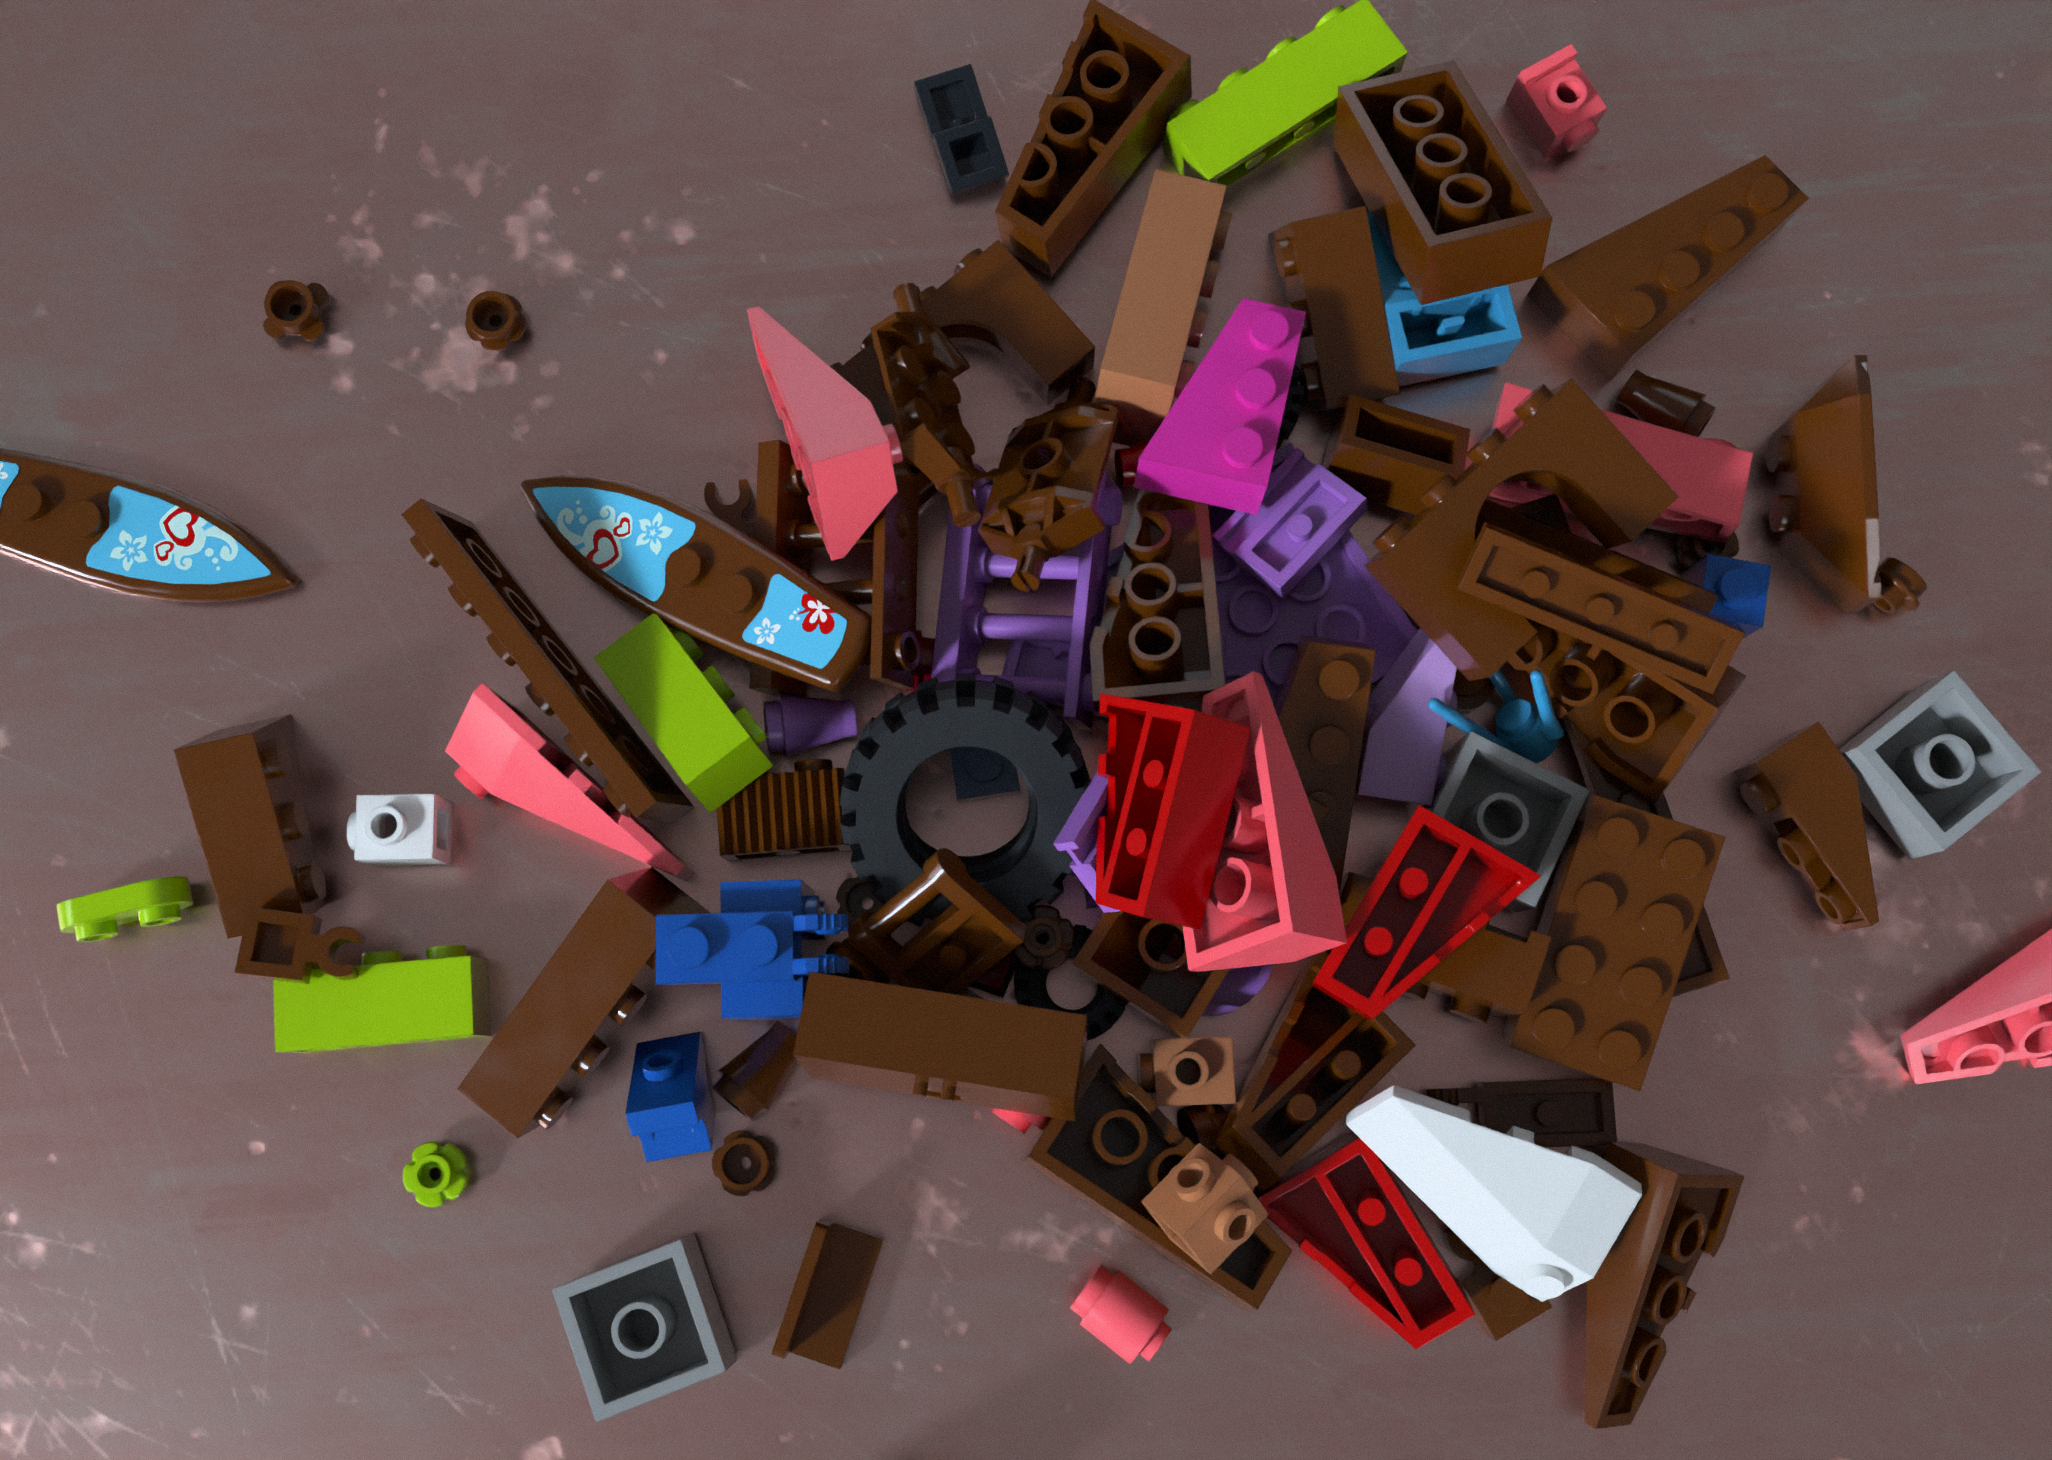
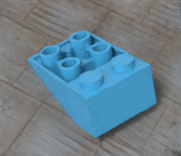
M1367 212L1398 386L1504 365L1522 339L1508 284L1421 305L1370 212Z

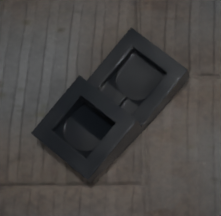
M968 64L914 81V90L951 194L953 195L1009 177L991 116L988 117L972 65Z

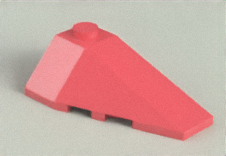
M757 306L747 309L757 358L778 418L783 420L797 471L802 470L810 494L808 495V503L831 561L844 558L898 492L893 464L903 462V455L896 430L892 423L882 426L871 401L762 308Z
M1253 671L1203 696V713L1251 729L1201 930L1183 926L1187 964L1190 971L1201 972L1295 962L1347 943L1337 878L1263 675Z
M2052 929L1900 1035L1909 1074L1915 1084L1988 1075L1996 1071L2003 1062L2029 1059L2034 1068L2052 1066Z

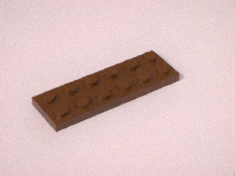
M422 498L401 514L416 533L410 538V542L415 550L431 566L438 568L441 565L454 582L448 587V591L453 599L470 616L475 617L479 615L492 631L486 639L494 652L509 666L513 667L517 664L530 680V683L525 686V690L531 700L546 715L552 716L556 714L567 728L569 733L564 736V740L572 753L588 767L595 764L609 782L603 787V790L614 807L628 818L634 815L637 819L674 823L694 806L472 521Z

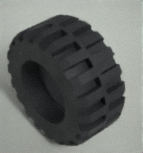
M956 673V680L939 683L937 677L919 682L917 690L906 696L900 692L886 702L884 711L877 718L872 717L860 734L855 749L852 750L840 798V805L842 806L840 827L843 843L850 844L852 850L850 862L859 879L868 877L872 881V895L883 905L924 871V862L937 851V849L924 842L914 832L906 815L905 794L913 773L924 760L943 750L964 746L989 749L1009 759L1023 776L1029 792L1027 818L1018 834L1002 847L982 855L958 857L964 863L967 874L1019 920L1025 922L1034 917L1032 908L1036 903L1043 900L1051 905L1064 892L1062 881L1067 874L1076 876L1069 866L1073 860L1066 850L1058 851L1053 843L1091 781L1081 749L1076 744L1069 726L1060 715L1055 716L1047 708L1045 700L1031 690L1025 694L1015 689L1012 681L994 676L993 681L989 682L976 680L975 673ZM939 893L907 921L921 927L925 918L936 919L953 903L942 893Z

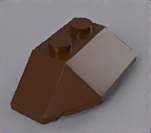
M1854 355L1836 370L1772 433L1766 449L1767 468L1770 472H1774L1775 496L1772 498L1769 508V523L1772 531L1777 532L1778 552L1842 612H1857L1881 599V579L1878 572L1880 562L1879 511L1872 394L1867 355Z

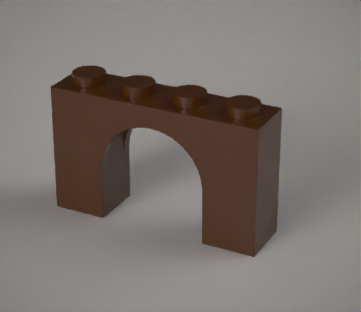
M999 239L984 251L977 248L968 253L957 264L954 270L955 275L938 289L930 286L920 292L924 312L929 315L930 320L938 325L952 343L972 342L996 351L1011 364L1047 406L1070 388V383L1073 379L1076 378L1078 381L1079 377H1083L1093 369L1094 344ZM870 333L863 340L860 352L844 365L837 362L830 365V367L871 401L881 424L892 423L895 427L882 372L878 366L872 334ZM924 473L919 480V511L942 493L935 488L934 482Z
M1573 379L1568 380L1551 391L1543 383L1526 396L1513 409V412L1520 419L1504 434L1496 427L1478 441L1466 454L1473 463L1457 478L1451 472H1448L1430 486L1419 498L1426 507L1409 523L1401 516L1380 533L1372 542L1379 552L1364 565L1469 681L1491 677L1538 632L1525 617L1460 591L1456 586V581L1475 544V527L1479 511L1485 499L1501 482L1527 481L1545 487L1557 495L1606 549L1632 542L1679 497Z

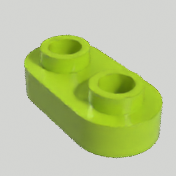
M173 876L145 880L60 902L56 905L60 932L75 933L77 942H93L117 936L119 934L117 925L139 920L141 927H152L179 921L182 919L180 910L193 905L189 878Z

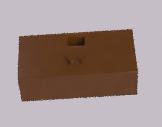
M809 972L793 1056L811 1079L1075 1121L1087 1046V1015Z

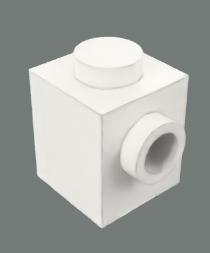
M436 794L357 795L356 812L350 814L347 822V841L350 849L355 851L354 860L372 866L451 865L453 802Z

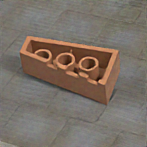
M1159 169L1154 171L1100 368L1095 403L1109 404L1118 408L1131 430L1130 436L1126 437L1123 434L1115 433L1114 443L1132 447L1151 440L1170 411L1174 397L1178 398L1192 377L1195 362L1183 359L1187 346L1199 349L1208 311L1199 310L1196 307L1199 296L1210 299L1212 297L1220 262L1210 260L1209 256L1211 248L1224 249L1232 213L1221 211L1226 185Z

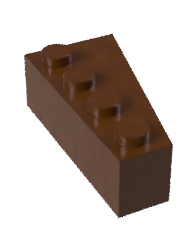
M1090 0L1083 14L1084 23L1075 42L1071 41L1062 61V73L1052 95L1047 94L1039 112L1040 121L1031 142L1025 144L995 210L1002 244L1010 252L1051 278L1166 131L1167 122L1172 113L1192 97L1191 56L1096 0Z
M1764 155L1545 266L1541 276L1537 278L1527 296L1612 380L1778 233L1809 197Z
M1301 635L1273 705L1306 795L1329 809L1318 828L1337 878L1340 896L1376 650L1366 643Z
M653 867L607 879L457 1090L517 1138L540 1125L546 1130L552 1127L573 1100L567 1093L581 1076L586 1078L602 1062L610 1049L607 1045L609 1040L620 1027L626 1025L635 1016L647 999V992L656 982V915L707 914L711 912Z

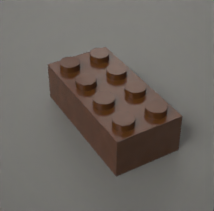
M1454 60L1338 86L1334 147L1421 305L1541 276L1552 216Z
M1588 794L1567 838L1536 931L1551 936L1552 939L1527 1013L1508 1016L1502 1033V1037L1508 1046L1641 1091L1726 837L1597 795Z

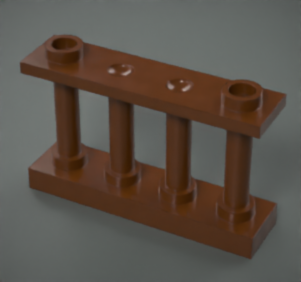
M780 439L758 443L755 540L810 574V554L813 549L825 548V544L816 523H812V511L808 503V495L810 494L802 470L797 471L789 444ZM905 461L893 464L898 492L855 543L874 542L873 578L824 583L855 605L872 604L871 643L865 659L859 668L870 667L871 679L903 690L914 689L915 668L920 659V647L916 637L919 480L923 476L922 471ZM750 661L749 689L778 697V694L806 697V682Z
M1487 498L1477 517L1475 544L1456 581L1457 589L1711 694L1714 693L1745 635L1741 626L1710 614L1718 598L1716 592L1614 550L1606 549L1604 546Z

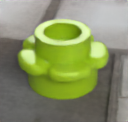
M436 1141L423 1143L413 1151L411 1163H407L404 1166L403 1183L406 1190L414 1192L416 1201L426 1207H439L447 1199L454 1200L458 1198L465 1190L468 1182L466 1158L462 1151L452 1144L441 1146ZM434 1167L441 1171V1176L438 1180H433L430 1177V1171Z

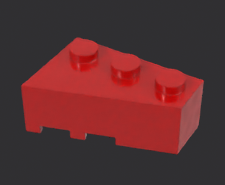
M1419 805L1345 927L1347 943L1332 949L1315 977L1312 986L1371 1021L1537 881L1541 875Z

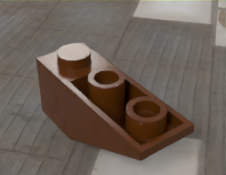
M1818 721L1792 733L1735 770L1734 773L1742 783L1740 792L1747 805L1757 815L1765 816L1780 837L1777 840V844L1784 858L1794 868L1803 870L1817 890L1815 899L1822 912L1832 922L1841 924L1845 931L1869 927L1879 921L1858 779L1854 770Z

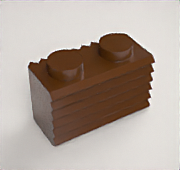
M808 759L795 762V772L770 774L768 769L717 808L720 856L726 861L852 851L850 844L843 843L840 827L842 818L840 798L846 773L844 768H833V763L830 759Z

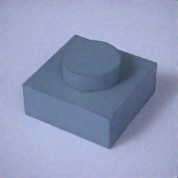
M964 746L950 748L958 803L1020 794L1017 767L1006 757L980 747Z

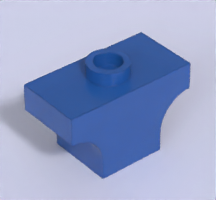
M701 1031L639 1042L636 1045L625 1115L631 1137L638 1135L640 1138L646 1162L712 1150L715 1111L708 1085L706 1051Z

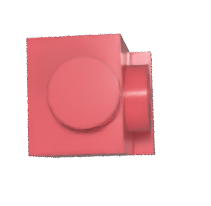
M1572 43L1520 71L1506 99V102L1544 158L1563 147L1568 152H1572L1588 143L1599 132L1597 124L1607 109L1576 62L1575 58L1578 52Z

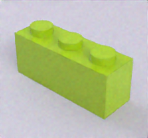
M653 613L593 658L684 784L705 808L712 813L773 766L758 746L768 737L745 707L733 714L726 702L736 695L713 665L701 672L695 661L704 656V653L689 635L675 629L671 632L660 617Z
M465 945L426 948L427 959L402 961V951L361 954L362 965L353 966L359 970L358 978L352 980L334 978L315 965L312 967L309 984L273 980L275 1052L304 1053L491 1036L488 959L467 956V947Z

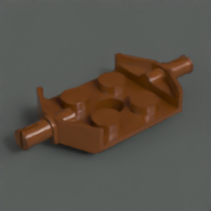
M903 283L893 291L899 312H894L870 328L878 366L882 372L896 433L902 450L903 461L922 471L934 482L937 490L947 495L953 524H957V527H969L976 524L981 518L973 490L996 478L1000 473L997 468L983 473L975 468L971 456L975 453V446L970 434L962 424L958 409L961 395L953 380L970 369L968 361L938 325L931 321L929 315L924 312L919 287H916L914 283Z
M1079 377V382L1076 378L1071 381L1066 402L1055 404L1054 409L1039 416L1025 419L1021 425L1013 428L1010 432L998 467L1000 475L994 479L978 528L979 534L992 553L1018 560L1011 577V582L1014 587L1024 592H1030V587L1033 591L1039 587L1044 563L1049 558L1057 557L1105 530L1106 524L1096 510L1095 503L1115 433H1120L1124 437L1130 436L1131 430L1118 408L1109 404L1091 403L1096 392V386L1090 379L1085 377Z

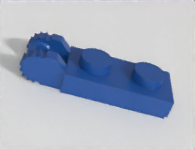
M794 911L656 915V984L797 981V976H809V972L828 975L848 974L849 958L841 957L838 954L818 955L816 958L796 959V933L836 935L841 931H848V915L807 914L796 916Z

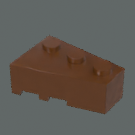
M1366 206L1293 221L1269 233L1268 236L1286 301V308L1306 312L1298 345L1302 363L1298 365L1301 373L1299 385L1304 384L1305 395L1303 398L1305 401H1312L1314 411H1323L1344 407L1350 394L1369 400L1399 395L1400 391Z
M1350 871L1343 875L1340 891V902L1345 927L1374 881L1372 878ZM1489 920L1404 992L1403 995L1425 1001L1427 993H1433L1452 1001L1449 1007L1450 1012L1483 1024L1487 1023L1489 1015L1501 1017L1526 1014L1552 937L1531 930L1529 937L1524 938L1489 925ZM1332 949L1326 950V953L1330 954Z

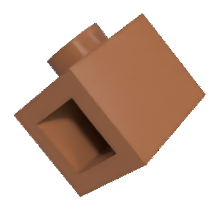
M1232 1036L1149 1040L1150 1053L1138 1054L1139 1085L1146 1093H1152V1099L1158 1106L1236 1104Z

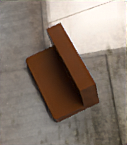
M822 1217L816 1222L771 1355L785 1359L789 1353H793L841 1369L885 1237L827 1217Z

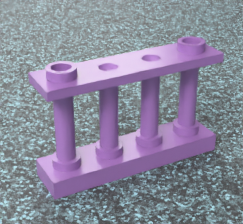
M974 464L975 468L983 473L986 472L979 464ZM1104 471L1095 508L1106 524L1105 530L1082 542L1080 554H1061L1057 557L1049 558L1044 563L1040 579L1077 580L1073 616L988 613L986 607L983 606L986 583H991L994 577L1011 578L1018 561L1017 559L992 553L978 532L994 482L992 479L973 490L977 508L981 515L980 520L976 524L969 527H957V524H953L951 509L949 512L931 678L937 677L940 683L956 680V673H975L976 680L992 682L994 676L1013 682L1015 689L1025 694L1031 690L1045 700L1046 703L1064 704L1063 717L1078 729L1091 730L1093 712H1099L1100 710L1094 708L1090 641L1095 626L1099 627L1103 615L1111 527L1118 526L1122 516L1121 490L1119 487H1116ZM987 638L1070 641L1067 678L981 675L980 669L977 668L979 644H984Z

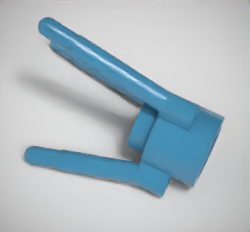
M1500 668L1491 677H1488L1505 703L1497 712L1495 719L1497 737L1438 698H1431L1429 700L1428 707L1462 732L1466 734L1474 732L1534 763L1541 762L1550 756L1557 747L1558 739L1565 732L1555 717L1548 687L1540 670H1534L1530 674L1536 704L1518 699Z

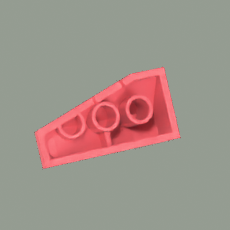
M481 683L473 691L445 750L460 765L453 775L473 794L483 799L490 793L507 803L687 882L695 874L685 862L634 815L628 818L620 813L607 798L603 787L515 705L484 683Z

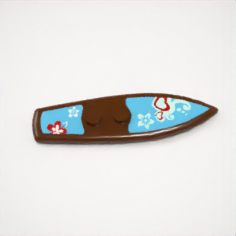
M0 448V553L86 584L128 595L173 602H225L250 599L293 589L298 583L296 576L271 548L246 527L209 504L172 488L128 474Z
M561 475L528 479L521 483V491L537 521L556 547L586 577L616 599L647 616L653 613L657 614L665 625L683 632L692 638L830 692L840 691L850 681L864 661L871 643L872 616L788 559L716 516L672 495L633 482L597 476Z

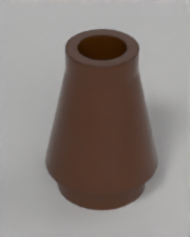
M1635 370L1616 400V402L1628 408L1643 422L1695 437L1701 435L1716 410V407L1704 401L1706 394L1647 376L1639 370Z
M776 1021L765 1034L718 1070L722 1076L712 1087L713 1090L751 1121L754 1120L762 1109L768 1112L796 1060L793 1056L797 1034L783 1023Z

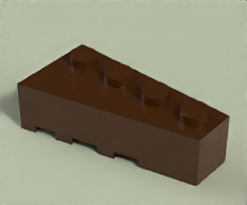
M1100 1043L1083 1067L1075 1121L1051 1118L1023 1162L1244 1310H1258L1292 1253V1249L1263 1220L1254 1229L1252 1235L1244 1243L1240 1244L1210 1274L1167 1237L1141 1201L1196 1145L1188 1137L1182 1135L1158 1109V1104L1140 1085L1137 1086L1116 1063L1117 1060Z

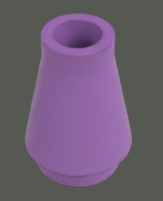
M778 694V701L763 702L765 734L768 737L766 739L768 752L783 751L786 757L842 738L857 736L856 714L852 699L839 701Z

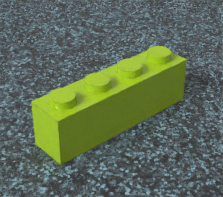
M1359 0L1347 9L1343 5L1337 6L1327 12L1318 21L1315 29L1297 40L1296 37L1291 36L1277 44L1270 51L1266 60L1249 71L1246 68H1240L1232 72L1221 82L1217 91L1204 100L1198 102L1197 99H1192L1178 107L1168 119L1163 151L1181 175L1226 185V192L1335 122L1338 86L1399 73L1402 70L1408 51L1369 0Z

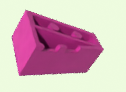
M1246 298L1241 300L1139 457L1134 482L1135 488L1253 515L1258 514L1269 482L1306 312Z

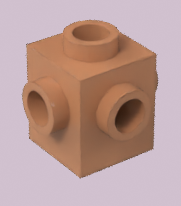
M1198 1143L1174 1166L1168 1175L1141 1201L1167 1237L1210 1274L1240 1244L1244 1243L1252 1235L1254 1229L1269 1215L1252 1191L1259 1184L1252 1172L1234 1155L1229 1153L1221 1160L1201 1143Z

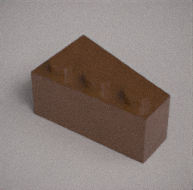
M291 714L217 730L174 749L227 939L243 935L248 907L312 915L323 907L322 899L326 895V884L322 869L315 860Z
M1326 951L1316 954L1300 971L1236 1098V1104H1233L1214 1142L1215 1147L1225 1157L1229 1153L1234 1155L1252 1172L1259 1183L1254 1188L1259 1194L1278 1181L1416 1046L1384 1011L1370 1021L1312 986L1315 977L1329 956Z

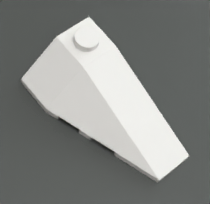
M1395 1085L1346 1114V1125L1495 1274L1542 1302L1558 1297L1563 1292L1594 1278L1642 1196L1640 1182L1593 1152L1571 1146L1563 1154L1534 1144V1132L1512 1126L1507 1134L1474 1124L1472 1123V1115L1469 1110Z

